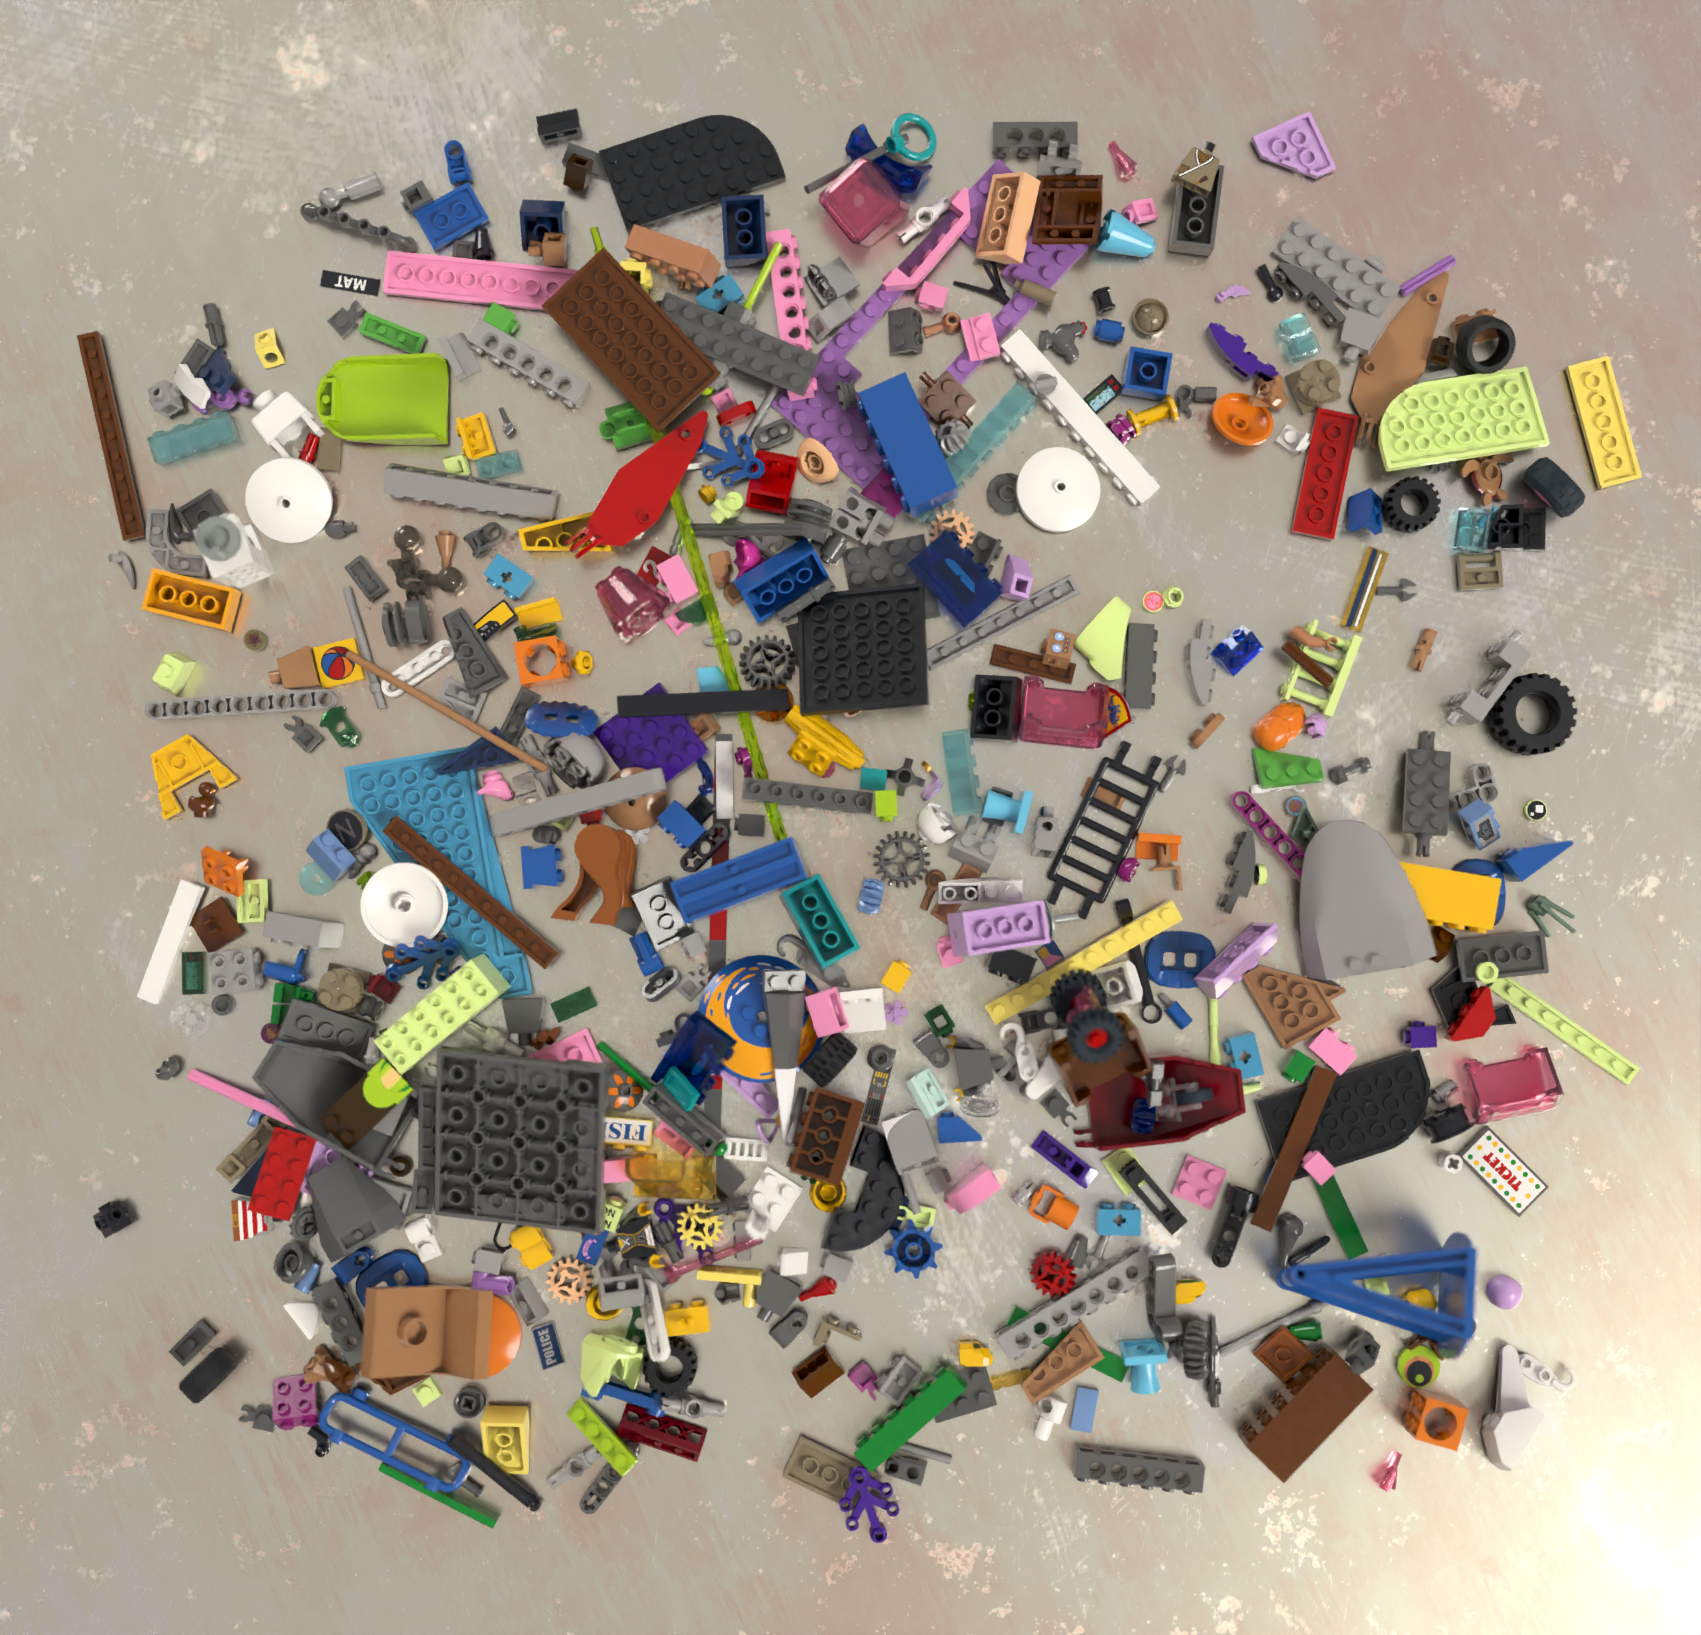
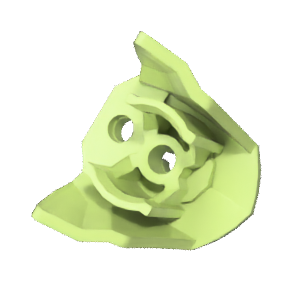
M589 1333L582 1342L580 1379L585 1390L591 1397H596L603 1383L609 1382L610 1373L622 1380L631 1390L636 1389L642 1371L644 1349L636 1343L618 1336H603Z

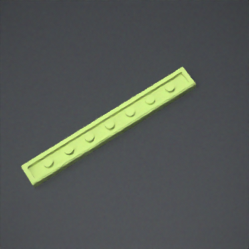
M1511 977L1498 978L1487 985L1496 995L1623 1084L1628 1086L1640 1068Z

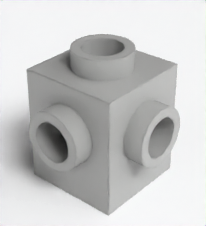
M164 379L148 389L150 404L154 411L168 418L184 408L181 391L177 385Z

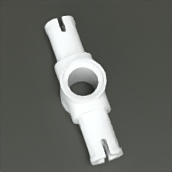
M945 194L932 206L920 208L916 212V216L910 220V223L896 233L897 238L901 239L900 242L905 244L917 233L929 231L933 227L934 222L940 218L939 216L951 207L952 201L948 200L949 197ZM922 216L929 217L930 221L928 223H922L919 220V218Z

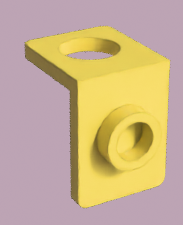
M274 328L254 335L255 350L265 369L285 363L276 343ZM267 353H275L277 359L275 361H267L265 355Z

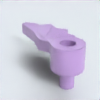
M1235 284L1234 286H1229L1225 292H1218L1215 300L1218 303H1222L1227 297L1232 296L1235 298L1241 295H1250L1251 292L1245 289L1244 286Z

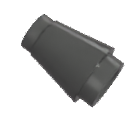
M1076 1235L1066 1256V1259H1071L1070 1266L1083 1269L1087 1258V1238Z

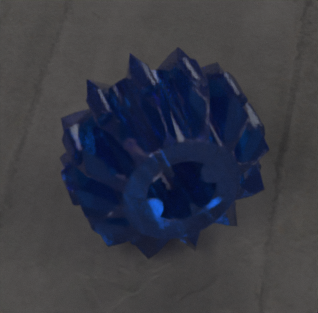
M1136 1098L1132 1104L1130 1129L1138 1134H1150L1155 1123L1156 1106L1147 1105L1146 1098Z

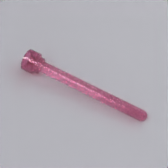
M751 1238L680 1267L670 1265L664 1268L666 1278L669 1284L675 1283L683 1274L757 1246L763 1240L761 1238H758V1240Z

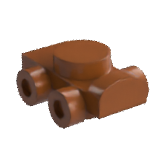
M558 1027L553 1028L550 1032L548 1029L537 1033V1037L531 1040L530 1046L540 1050L544 1043L547 1045L553 1044L555 1038L560 1033Z

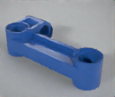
M610 1380L607 1383H603L596 1397H591L584 1386L580 1395L600 1401L603 1395L645 1407V1411L648 1414L656 1417H663L665 1411H660L659 1408L660 1403H662L660 1401L661 1397H670L665 1396V1393L657 1394L656 1389L651 1390V1393L639 1389L631 1390L626 1385Z

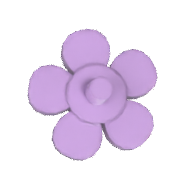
M899 1000L894 1002V1007L892 1004H887L884 1008L888 1012L885 1015V1020L888 1023L894 1020L896 1025H901L903 1023L902 1017L908 1016V1009L902 1008L903 1003Z

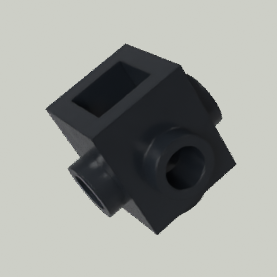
M119 1201L113 1205L110 1202L98 1208L100 1212L93 1216L96 1228L102 1232L105 1238L132 1224L128 1218L126 1208Z

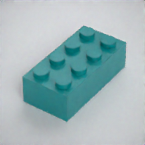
M819 873L781 893L779 898L820 972L858 952L860 946Z

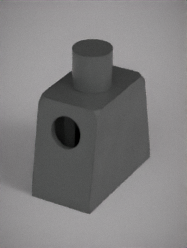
M545 997L503 999L502 1006L508 1034H518L519 1046H530L531 1033H539L542 1028Z
M768 1266L755 1303L762 1306L757 1317L767 1323L773 1313L782 1317L803 1290V1285L787 1276H780L781 1273Z

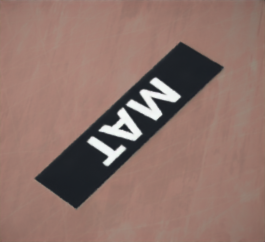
M323 270L320 286L378 296L381 280Z

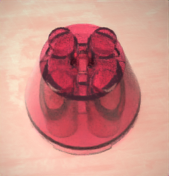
M621 566L615 567L611 575L605 580L598 582L595 586L601 606L615 634L623 642H629L632 637L637 635L641 638L649 633L664 618L662 613L665 607L670 606L669 597L661 589L630 569L622 568Z

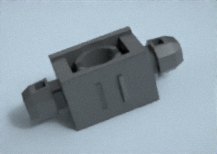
M1365 1331L1350 1341L1344 1361L1351 1365V1371L1355 1375H1360L1375 1365L1381 1346L1374 1340V1336L1370 1332Z

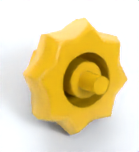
M579 650L575 657L571 659L570 665L572 668H575L578 675H589L590 670L593 668V657L590 656L588 650Z

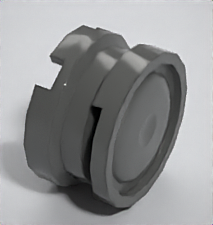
M849 379L848 384L847 382L836 381L840 411H845L851 405L856 409L857 400L853 379Z
M476 1385L463 1387L454 1398L453 1406L455 1412L463 1418L471 1419L476 1417L486 1405V1395Z

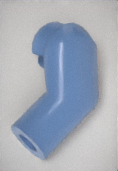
M265 1099V1101L273 1104L270 1099ZM253 1109L247 1125L256 1128L260 1119L265 1114Z

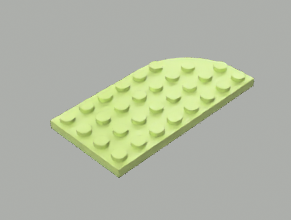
M1527 366L1499 370L1491 374H1473L1413 385L1405 389L1390 403L1381 419L1378 434L1380 453L1386 472L1546 447L1550 443Z

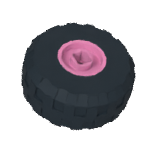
M1548 457L1536 460L1525 471L1523 477L1525 483L1540 500L1561 518L1571 516L1584 503L1585 494L1581 488Z

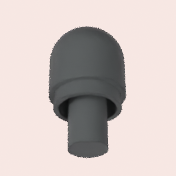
M344 520L330 521L325 526V533L331 538L343 537L347 535V531L355 530L354 522L345 523Z

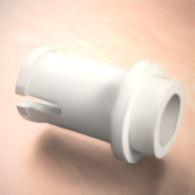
M369 1037L367 1052L364 1055L366 1063L377 1064L378 1060L381 1059L379 1057L380 1049L374 1043V1040L378 1037Z

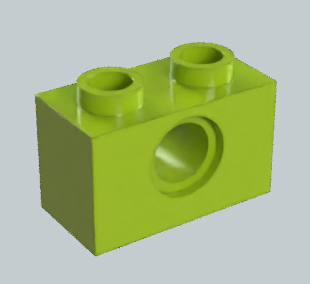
M896 790L875 791L876 818H880V822L893 821V817L898 816Z

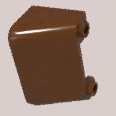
M1115 1013L1124 1030L1125 1036L1123 1037L1125 1042L1121 1044V1051L1116 1050L1117 1055L1114 1058L1109 1056V1061L1104 1062L1103 1059L1100 1060V1064H1095L1094 1061L1091 1064H1087L1085 1059L1083 1062L1080 1061L1073 1054L1067 1036L1048 1047L1050 1058L1075 1108L1089 1102L1092 1097L1090 1091L1092 1088L1127 1071L1132 1076L1142 1077L1153 1070L1138 1028L1125 1013Z

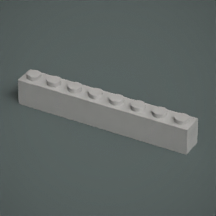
M390 463L385 470L384 493L391 494L395 498L406 496L411 497L414 501L430 500L437 505L448 503L453 504L456 508L472 507L480 512L486 510L495 511V514L507 515L509 513L515 514L517 518L533 517L540 522L552 520L556 513L558 490Z

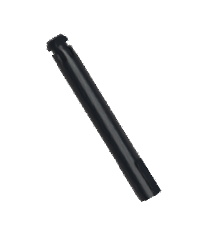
M458 1431L451 1436L447 1446L462 1458L470 1461L527 1508L530 1507L531 1511L536 1512L541 1507L542 1502L540 1499L537 1500L533 1493L475 1448V1445Z

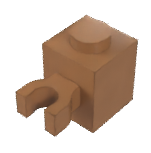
M545 232L543 242L530 240L529 256L543 255L544 266L554 268L565 267L568 256L566 233Z

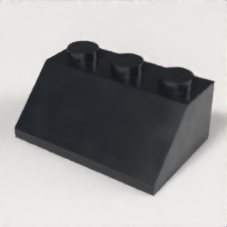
M975 674L970 738L997 742H1018L1023 679L1017 676Z

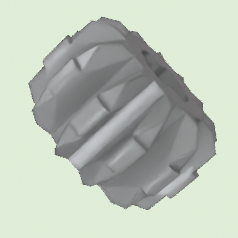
M955 418L952 421L947 420L944 425L940 424V428L935 430V438L941 452L948 456L952 453L957 454L960 449L964 450V445L969 444L968 439L971 436L967 426Z

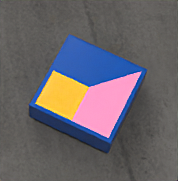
M1054 940L1035 951L1046 969L1064 958Z

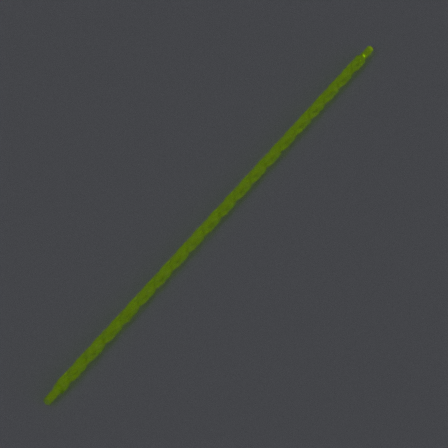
M597 226L590 228L596 248L594 250L595 255L604 247ZM647 420L653 444H655L664 437L662 431L659 433ZM678 484L670 498L685 542L691 568L695 574L698 591L705 607L706 617L714 637L721 665L724 669L729 691H741L742 688L739 684L734 661L729 652L726 635L719 620L718 609L709 587L706 570L700 557L695 534L690 525L687 508ZM736 713L744 734L746 747L750 753L756 779L769 780L752 720L748 713ZM764 803L768 819L773 828L775 841L778 842L786 839L787 834L777 804Z

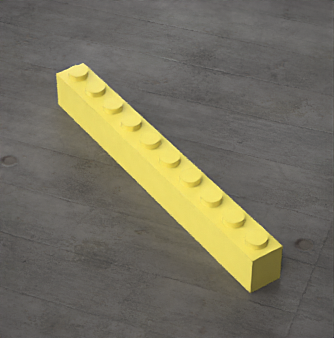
M1169 900L1030 978L1028 983L1023 982L1022 985H1018L985 1004V1008L995 1025L1050 995L1052 993L1051 987L1056 986L1055 981L1057 978L1060 981L1062 980L1061 975L1064 973L1068 976L1070 975L1069 971L1074 970L1075 973H1078V969L1083 970L1085 974L1087 971L1091 972L1180 922L1183 918L1173 901Z

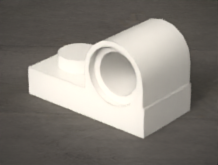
M428 1214L405 1224L406 1235L409 1241L415 1244L422 1263L443 1254Z

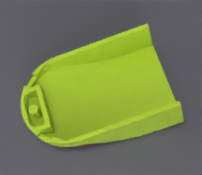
M438 353L364 355L341 359L333 364V367L326 375L322 376L316 392L318 416L332 434L347 441L391 445L448 444L449 362Z

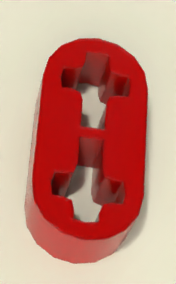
M751 400L721 412L716 416L720 427H725L754 414L757 410Z

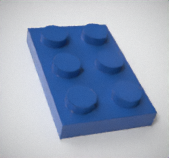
M469 182L413 212L434 251L490 221Z

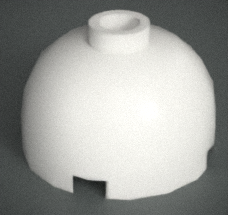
M930 801L922 808L918 815L917 824L920 829L918 833L925 841L928 839L936 844L945 843L958 834V832H955L958 829L957 825L946 810L943 813L938 809L941 806L939 803Z

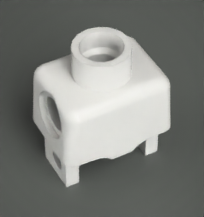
M270 389L260 394L253 402V407L257 410L258 414L251 420L252 426L265 443L282 457H292L283 445L298 439L307 424L319 437L325 434L313 420L315 416L288 391L277 396Z

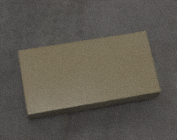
M321 427L325 434L319 439L317 469L339 472L342 438L332 434L328 428Z

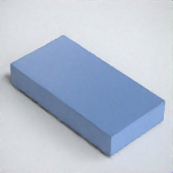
M1077 1385L1069 1427L1071 1430L1086 1433L1092 1432L1099 1394L1098 1389Z

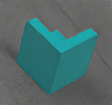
M862 767L860 789L870 791L885 790L887 770Z

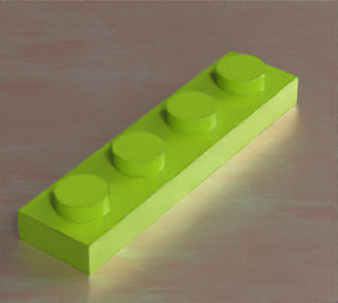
M580 1398L567 1412L566 1415L621 1476H626L639 1461L584 1399Z

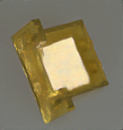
M636 1153L634 1154L635 1157L625 1159V1173L628 1179L634 1183V1197L716 1199V1156H708L706 1158L704 1155H694L693 1158L684 1161L657 1160V1154Z

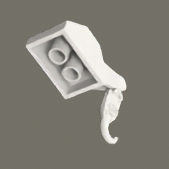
M1014 1022L1007 1023L1000 1030V1039H1004V1034L1008 1029L1016 1031L1015 1056L1020 1077L1027 1082L1025 1094L1031 1099H1037L1061 1079L1049 1054L1038 1069L1034 1047L1026 1037L1023 1027ZM1067 1026L1052 1029L1055 1042L1066 1037Z
M1504 1345L1500 1348L1496 1411L1491 1415H1487L1482 1424L1484 1426L1482 1435L1491 1464L1500 1470L1514 1471L1545 1416L1537 1408L1530 1407L1523 1375L1541 1386L1555 1388L1561 1392H1568L1576 1386L1577 1382L1576 1374L1572 1369L1567 1368V1372L1571 1376L1570 1382L1563 1384L1549 1367L1528 1354L1519 1355L1516 1348L1512 1345Z

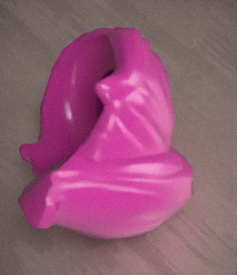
M740 537L736 540L735 551L737 557L733 562L736 563L739 570L736 576L738 578L765 562L766 559L761 557L758 546L748 538Z

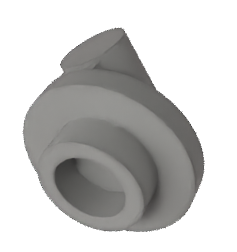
M1369 254L1364 261L1379 273H1382L1386 268L1384 260L1378 255Z
M1042 374L1035 381L1036 391L1045 396L1052 394L1056 385H1058L1056 376L1053 377L1050 374Z

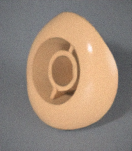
M807 438L800 444L797 452V466L803 477L817 484L832 481L838 474V465L832 453L814 438Z

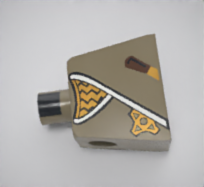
M1205 141L1201 150L1192 147L1174 172L1171 181L1207 198L1212 189L1220 162L1219 158L1213 156L1216 145Z

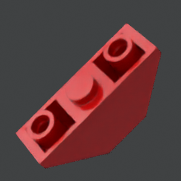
M1480 986L1473 990L1470 998H1472L1470 1002L1464 1005L1458 1012L1459 1018L1455 1023L1452 1022L1448 1026L1445 1039L1456 1042L1484 1037L1496 1019L1490 988Z

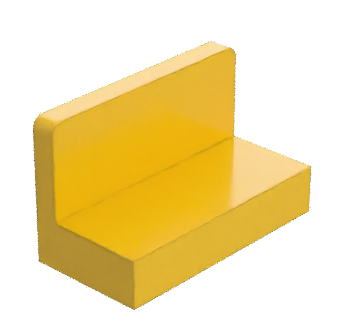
M556 597L514 608L522 631L563 620Z

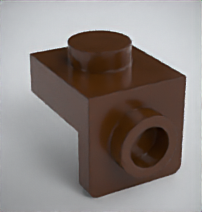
M1435 926L1431 932L1437 953L1436 956L1429 958V960L1436 963L1448 955L1455 938L1454 934L1441 926Z

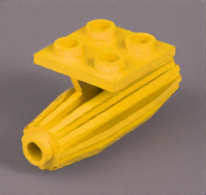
M795 704L784 719V722L798 735L787 754L822 778L832 761L852 771L854 768L859 770L866 759L863 758L865 753L845 733L820 715L802 717L800 705Z

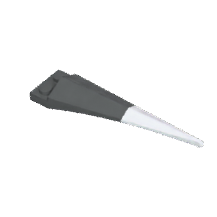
M803 969L762 970V996L771 1044L783 1143H786L789 1131L805 1008L806 970Z

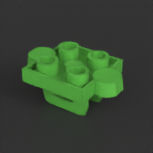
M630 401L604 409L607 420L599 425V431L603 438L613 439L617 451L657 439L654 427Z

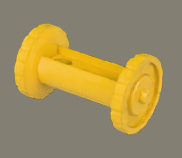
M1166 394L1163 403L1136 414L1132 409L1126 410L1127 420L1135 429L1137 436L1141 435L1140 428L1167 417H1170L1173 422L1179 419L1176 405L1170 394Z

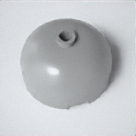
M572 732L569 736L550 738L544 744V755H548L552 762L550 767L572 789L575 787L584 789L594 786L602 778L605 769L604 757L597 744L589 736L582 734L578 736ZM570 764L571 769L566 772L565 768Z

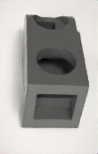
M892 1454L887 1459L884 1473L921 1486L927 1462Z

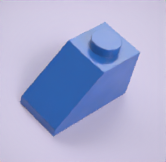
M954 1111L941 1112V1116H937L939 1144L982 1141L981 1134L958 1114L954 1115Z

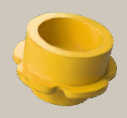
M703 484L702 488L698 490L700 498L706 504L715 502L716 490L711 485L706 486Z

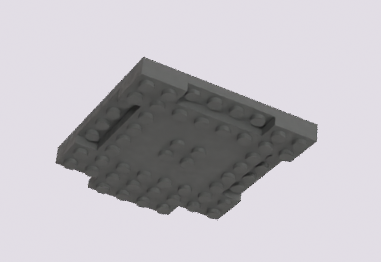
M451 1046L439 1048L436 1057V1086L421 1085L419 1087L418 1169L435 1171V1215L600 1235L605 1229L606 1188H604L605 1115L609 1096V1063L567 1059L565 1062L490 1054L484 1053V1050Z

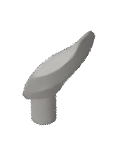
M121 550L118 554H109V562L120 563L132 589H135L134 572L127 555Z

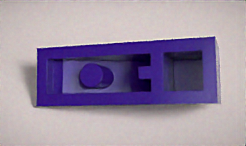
M1044 1130L1031 1146L1036 1152L1085 1189H1087L1098 1174L1096 1169Z

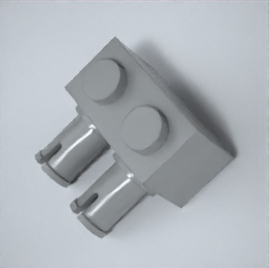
M972 815L969 816L965 829L959 830L948 856L987 873L999 848L995 843L1001 833V828L997 826L994 833H992L995 825L990 824L984 839L976 836L982 820L977 818L975 824H973L976 816Z
M626 1261L620 1264L622 1276L617 1277L613 1275V1266L607 1263V1270L605 1269V1264L599 1266L601 1279H598V1297L601 1311L644 1305L645 1291L641 1273L635 1274L634 1265L628 1262L629 1266L627 1268Z

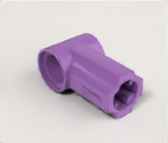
M473 1270L472 1287L493 1290V1294L506 1296L512 1294L515 1286L513 1276L494 1275Z

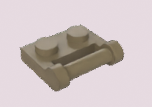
M1500 550L1492 551V553L1465 554L1461 552L1456 554L1459 591L1503 588L1502 556ZM1493 562V567L1466 568V563Z

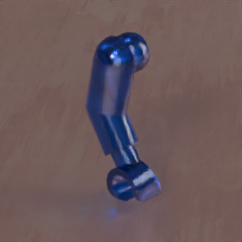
M700 758L696 762L702 774L703 784L698 787L701 795L706 796L714 790L713 774L707 762Z

